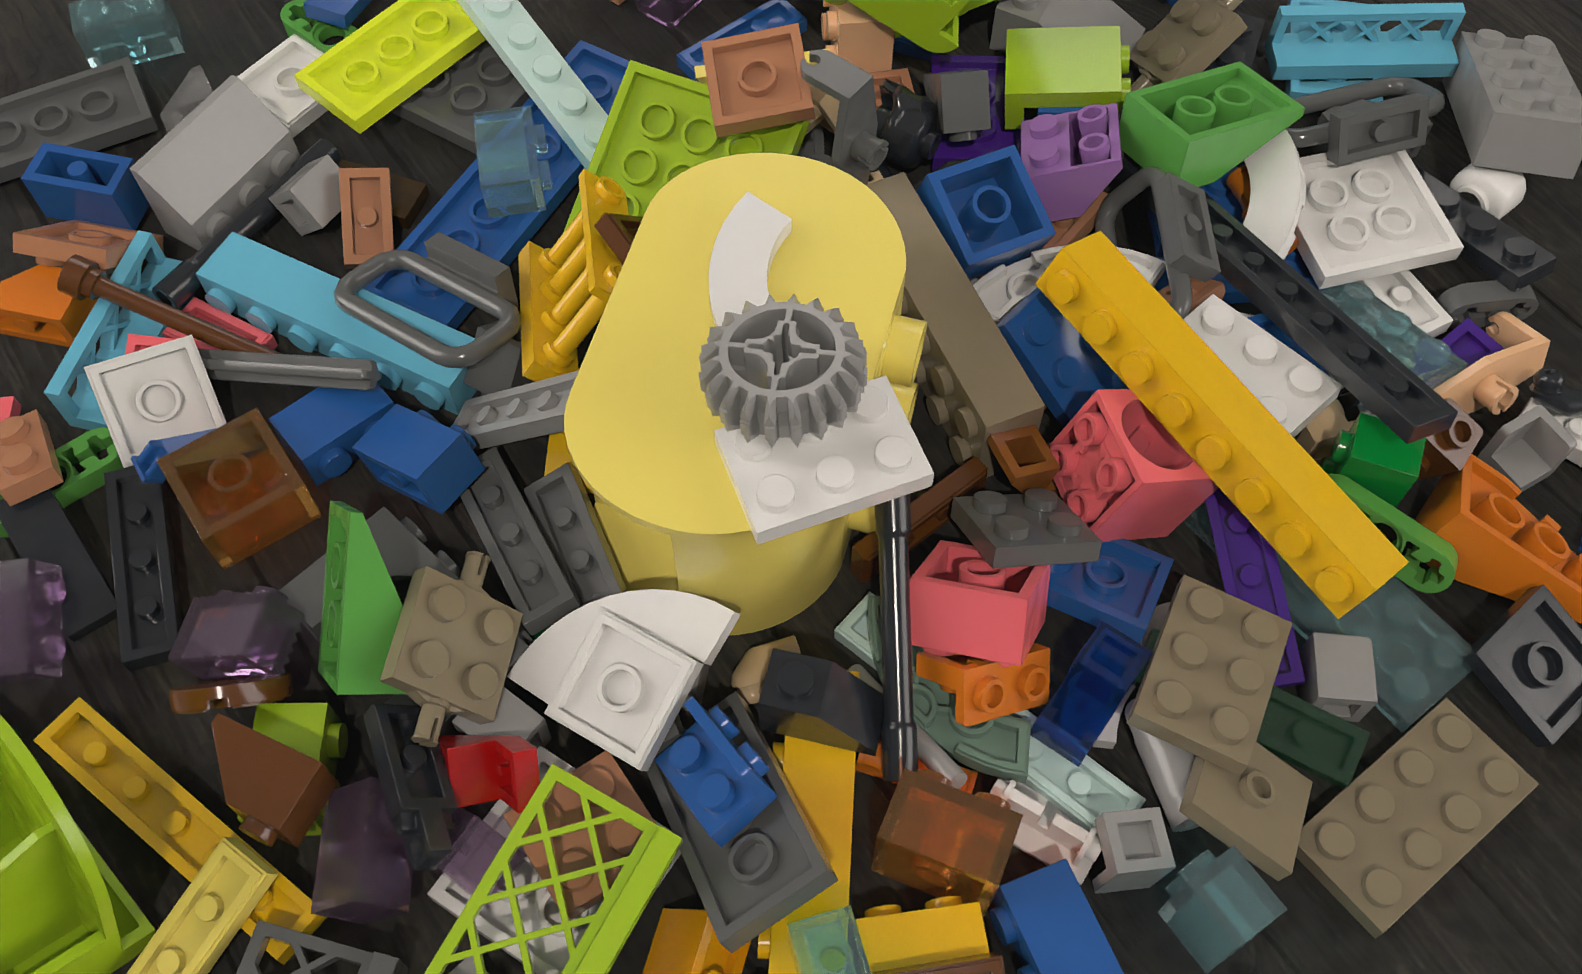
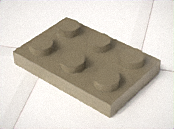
M1183 575L1176 586L1126 723L1240 776L1249 766L1292 622L1187 575Z

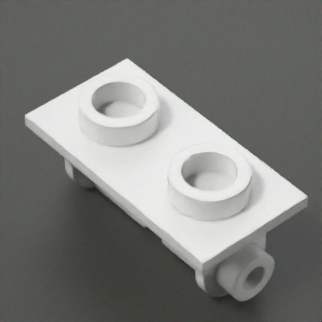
M998 778L987 797L986 804L975 821L976 824L1047 866L1066 858L1079 885H1082L1093 862L1096 861L1102 850L1099 837L1095 835L1097 832L1095 827L1092 826L1088 832L1040 793L1014 780Z

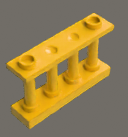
M583 169L578 176L581 211L552 248L544 249L528 241L518 254L522 376L535 382L579 371L577 347L601 319L623 266L594 225L605 213L629 215L626 193L613 179L607 176L598 177L586 169Z

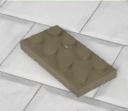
M1446 697L1302 827L1296 858L1376 939L1391 927L1529 795L1539 783Z

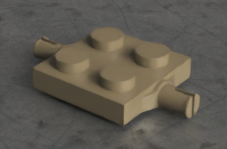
M1178 0L1171 8L1170 13L1153 30L1141 36L1136 46L1130 51V62L1141 73V76L1131 85V92L1203 72L1248 28L1241 17L1233 12L1244 0Z
M469 551L466 553L465 563L459 580H455L428 566L414 571L381 674V682L406 692L421 706L416 728L411 737L414 743H419L421 746L436 747L438 745V738L445 714H456L479 725L494 722L523 613L491 598L482 589L491 558L488 555L483 556L484 553Z

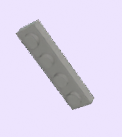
M579 371L468 399L463 404L453 424L461 427L473 438L476 443L474 450L564 431L566 403Z

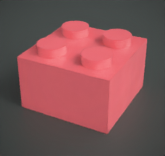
M941 540L910 578L912 645L923 647L924 651L933 655L951 656L960 654L979 658L981 661L991 660L1000 662L1001 667L1021 666L1045 622L1051 565L992 569L974 545Z

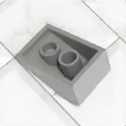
M1000 0L995 10L990 49L1006 54L1007 29L1120 25L1121 45H1129L1131 51L1141 36L1144 35L1145 28L1112 0Z

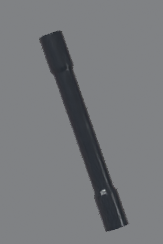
M319 139L292 163L290 169L199 251L191 258L182 261L152 288V292L158 301L178 309L202 287L196 276L197 271L230 233L235 232L251 239L280 212L268 198L309 162L328 154L337 164L341 159L337 148L328 140Z
M910 494L874 505L875 531L879 541L883 674L882 774L883 780L890 782H908L919 779L917 725L914 721L908 543L911 532Z

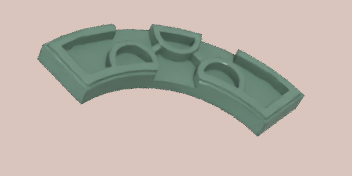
M869 595L867 617L869 645L874 665L883 684L880 596ZM912 645L914 721L948 756L959 763L1000 779L1025 783L1028 777L1031 721L1006 715L969 727L956 723V694L944 692L940 689V684L916 675V655L918 652L924 651L923 647Z

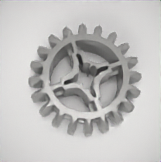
M795 293L788 302H775L770 294L766 303L761 306L745 301L742 314L725 312L722 326L710 327L709 337L707 338L708 343L701 346L699 381L701 391L705 393L707 406L711 410L712 416H720L727 432L741 428V434L747 443L759 435H765V439L772 448L779 438L790 437L798 448L803 435L811 433L822 440L827 431V425L843 428L847 412L857 411L858 404L861 401V393H864V386L867 385L866 348L863 347V340L859 339L855 323L844 322L839 308L824 311L819 298L814 299L807 305L800 304Z

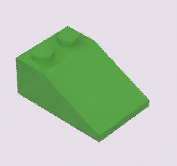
M1240 61L1126 93L1119 123L1121 150L1143 168L1158 167L1166 173L1169 172L1200 187L1218 180L1300 119L1304 114L1305 107Z
M330 501L318 672L337 695L407 694L380 681L403 605L363 513L343 501Z

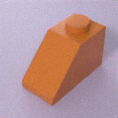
M39 264L0 282V334L70 347L99 297L95 300L86 298L80 301L59 292L57 282L62 268Z

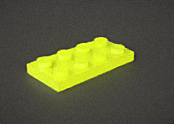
M398 0L294 74L299 89L361 134L483 43L486 38L456 0Z

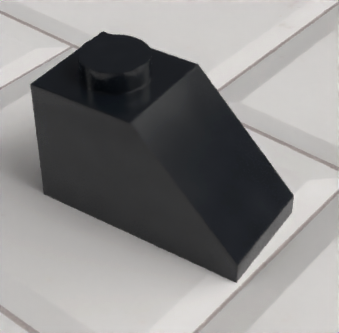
M773 648L758 703L759 729L876 756L881 726L884 720L883 693L833 661Z

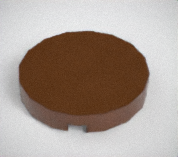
M291 672L261 674L173 688L169 690L171 711H174V714L206 712V709L232 706L235 709L283 700L293 693Z

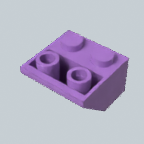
M1117 103L1107 105L1093 104L1077 111L1056 115L1043 114L1031 120L1021 121V159L1051 222L1081 217L1123 168Z

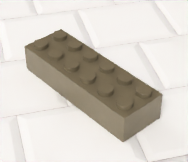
M902 172L866 184L887 206L895 218L905 244L906 273L901 316L927 321L923 350L914 383H918L927 397L926 405L929 415L937 426L942 424L949 436L951 454L959 466H962L976 456L988 468L987 477L1003 472L1001 465L987 443L990 434L1035 425L1039 430L1045 404L906 174Z

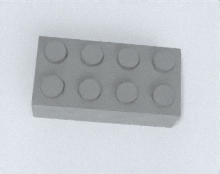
M1480 29L1477 33L1461 31L1455 46L1460 64L1453 77H1444L1442 83L1472 165L1573 179L1582 160V96L1555 44L1550 39L1538 35H1528L1524 39L1506 37L1503 33L1491 29Z

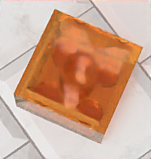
M258 408L156 460L202 542L223 570L322 516L308 489Z
M904 768L877 835L871 870L938 898L959 896L962 899V904L980 902L982 916H985L1000 884L1023 814L1011 810V805L1006 800L994 794L978 792L976 795H972L952 787V782L938 772L919 769L916 773Z

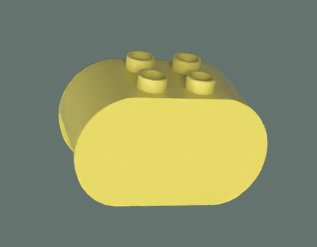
M747 153L720 157L680 173L658 191L651 200L640 223L569 393L564 414V433L570 456L580 476L593 491L595 498L593 509L627 591L647 589L675 590L715 601L741 615L729 636L753 633L771 628L791 619L812 605L828 589L840 571L852 530L868 534L875 531V508L871 506L757 545L715 444L714 430L725 426L721 422L720 416H712L711 410L706 403L705 393L701 391L699 381L701 346L708 343L707 338L709 337L710 327L716 326L713 323L709 299L708 273L710 259L716 237L725 219L747 192L792 219V232L783 241L771 263L767 282L769 294L775 302H788L795 293L800 304L807 305L814 299L819 298L824 311L839 308L844 322H854L859 339L863 340V347L866 348L867 381L887 376L910 425L919 384L914 383L927 329V321L901 316L906 273L905 244L897 222L887 206L872 190L850 174L817 160L789 154Z

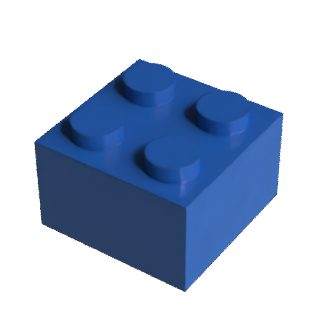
M1015 144L927 174L916 190V193L969 280L989 273L1002 264L1008 266L1031 257V252L1041 250L1056 234Z

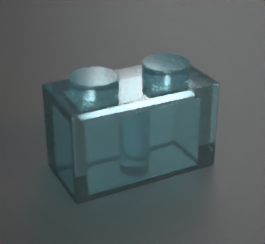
M80 0L68 3L73 35L92 68L128 56L134 65L184 53L179 25L168 0Z
M531 105L473 113L480 187L488 217L494 218L547 210L544 190L553 189L549 161H540V154L548 153L544 124H534Z
M1234 845L1217 858L1208 849L1188 863L1179 872L1180 876L1165 888L1171 898L1158 911V914L1203 971L1208 974L1256 937L1288 909Z

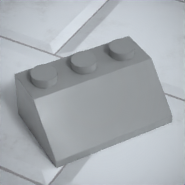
M231 75L130 168V171L165 232L199 251L290 169L292 163L300 157V154L286 126L238 77Z

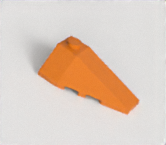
M1473 454L1470 455L1460 472L1443 475L1415 521L1448 541L1456 549L1459 562L1454 579L1517 601L1528 589L1544 584L1573 620L1582 624V553L1577 556L1569 548L1565 539L1558 532L1561 526L1548 514L1538 520L1515 499L1522 491L1506 476ZM1433 558L1425 563L1430 567L1435 566L1439 568L1440 562Z

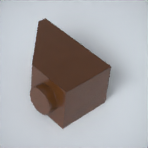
M218 713L211 723L226 804L243 819L239 830L270 847L279 838L298 848L339 782L322 762Z

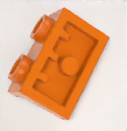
M1033 643L1021 666L1012 665L1009 667H1001L1000 662L991 660L981 661L979 658L960 654L939 656L922 651L916 655V675L940 684V689L944 692L956 694L955 721L960 725L969 727L1046 704L1049 700L1050 648Z

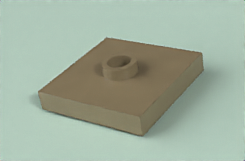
M1256 742L1249 766L1240 776L1195 756L1179 812L1272 878L1280 881L1293 872L1313 782Z

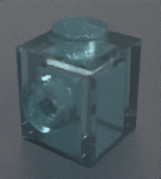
M851 906L787 924V939L797 974H871Z

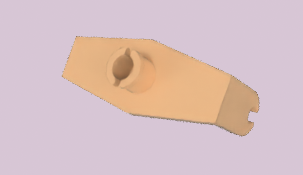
M1498 312L1488 318L1490 322L1496 324L1486 327V333L1500 344L1504 350L1484 356L1433 390L1443 399L1451 398L1467 414L1480 410L1485 406L1492 414L1498 415L1501 410L1506 411L1516 400L1519 391L1516 386L1543 368L1551 341L1511 313Z

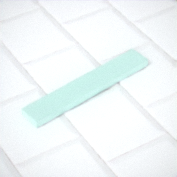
M869 592L836 627L834 638L876 670L869 645L867 626L869 595H875ZM1028 710L1009 715L1031 721L1028 777L1023 784L1040 793L1089 832L1092 826L1096 828L1094 820L1103 812L1140 809L1146 801L1145 798Z

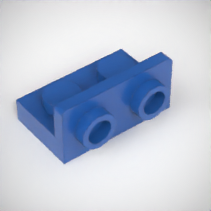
M692 696L683 705L697 722L655 758L654 761L710 838L723 847L778 796L762 777L770 770L767 763L747 741L738 747L732 740L740 733V730L717 704L710 711H707Z

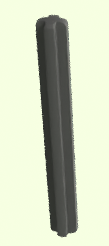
M197 348L210 380L372 391L375 389L377 381H381L382 372L378 371L377 363L371 359Z

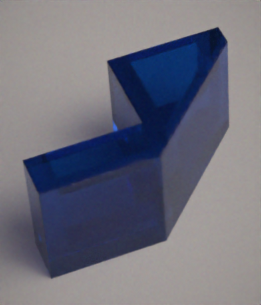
M1101 621L1074 659L1063 683L1034 722L1030 735L1079 767L1110 722L1153 652L1106 622Z

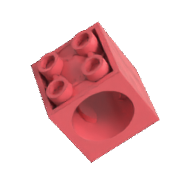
M1130 389L1097 390L1048 446L1061 467L1053 480L1064 503L1082 519L1102 542L1122 538L1134 540L1167 537L1219 488Z

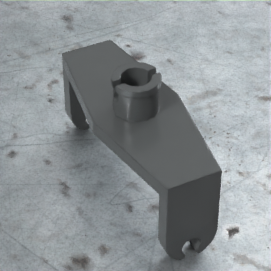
M822 49L812 50L809 52V61L818 64L810 65L806 59H801L800 73L802 78L807 83L840 102L832 157L819 153L810 155L809 159L836 167L866 185L868 184L870 170L874 171L882 164L889 149L887 148L889 143L886 140L876 137L878 122L873 75L831 51Z

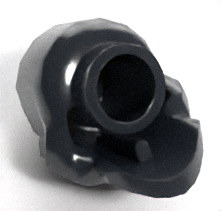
M884 78L879 85L882 105L876 110L878 122L876 137L884 139L889 143L887 146L889 149L885 157L886 160L904 168H916L925 158L931 160L941 143L942 134L937 132V119L934 112H932L933 102L928 96H918L906 86Z

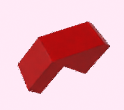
M514 735L439 736L438 740L458 808L501 799L518 814L523 812L540 784L537 747L522 737Z

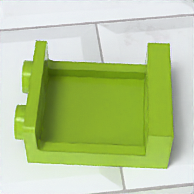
M1120 25L1007 29L1005 129H1021V121H1024V108L1086 107L1093 104L1107 105L1117 103L1120 121V110L1124 105L1126 93L1131 92V79L1122 78V74L1129 73L1130 46L1121 45Z

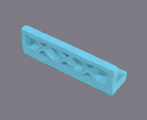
M1407 3L1279 6L1264 46L1272 80L1453 77L1460 63L1452 39L1466 14L1464 4ZM1433 20H1445L1439 31H1421L1419 29ZM1354 21L1356 23L1343 32L1329 31V29L1341 22ZM1387 21H1401V24L1389 31L1376 32L1374 30ZM1289 22H1309L1310 26L1298 33H1285Z
M138 230L110 280L158 300L154 296L152 288L182 261L166 258L153 234ZM146 258L148 264L141 274L142 262ZM194 294L189 299H187L178 309L183 310V308L191 301ZM98 298L46 387L44 394L70 426L87 430L101 427L108 428L84 367L125 355L128 334L165 338L162 332L167 326L125 308H122L119 313L118 305ZM100 337V348L95 355L96 342ZM77 377V388L73 396L70 397L68 391Z

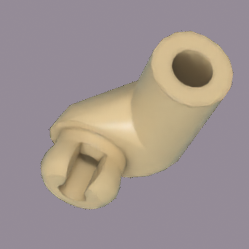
M794 635L749 649L732 673L731 684L733 688H737V693L748 705L759 702L773 648L801 654Z

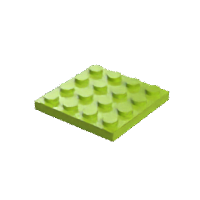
M630 60L589 164L588 171L598 177L607 176L617 182L626 193L629 215L643 217L651 200L663 186L680 173L706 161L747 153H778L797 156L808 129L809 121L794 122L717 138L708 85ZM580 190L564 231L581 211Z

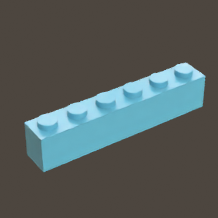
M235 232L230 233L196 273L206 292L205 299L211 306L230 315L234 313L243 317L251 325L269 334L274 331L285 336L296 347L310 353L315 350L329 357L374 360L377 363L378 371L382 372L381 381H377L378 384L392 391L397 390V388L414 395L419 402L430 409L439 410L443 408L458 415L465 401L471 399L477 389L464 383L467 367L447 368L438 365L344 313L336 305L334 290L340 280L339 278ZM361 289L355 294L357 297L445 345L459 347L467 345L475 339L367 290Z

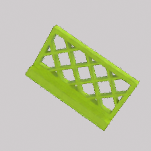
M552 763L424 974H442L449 963L470 957L474 959L476 974H487L483 954L515 944H519L525 974H535L527 941L564 931L570 959L559 974H608L681 847L683 839ZM557 783H560L580 795L585 821L549 830L544 805ZM589 801L611 814L593 818ZM538 816L541 833L525 837ZM623 820L643 832L629 856L603 863L595 829L596 826ZM588 829L596 865L560 875L552 839ZM543 841L552 878L515 888L510 865L511 859L518 848ZM623 866L613 885L609 888L606 871ZM598 873L604 897L596 914L570 921L562 883ZM503 874L507 890L491 894ZM554 886L562 923L525 933L517 896ZM509 898L517 936L481 946L475 922L477 915L484 905ZM589 924L576 946L572 928ZM468 932L471 949L455 953Z

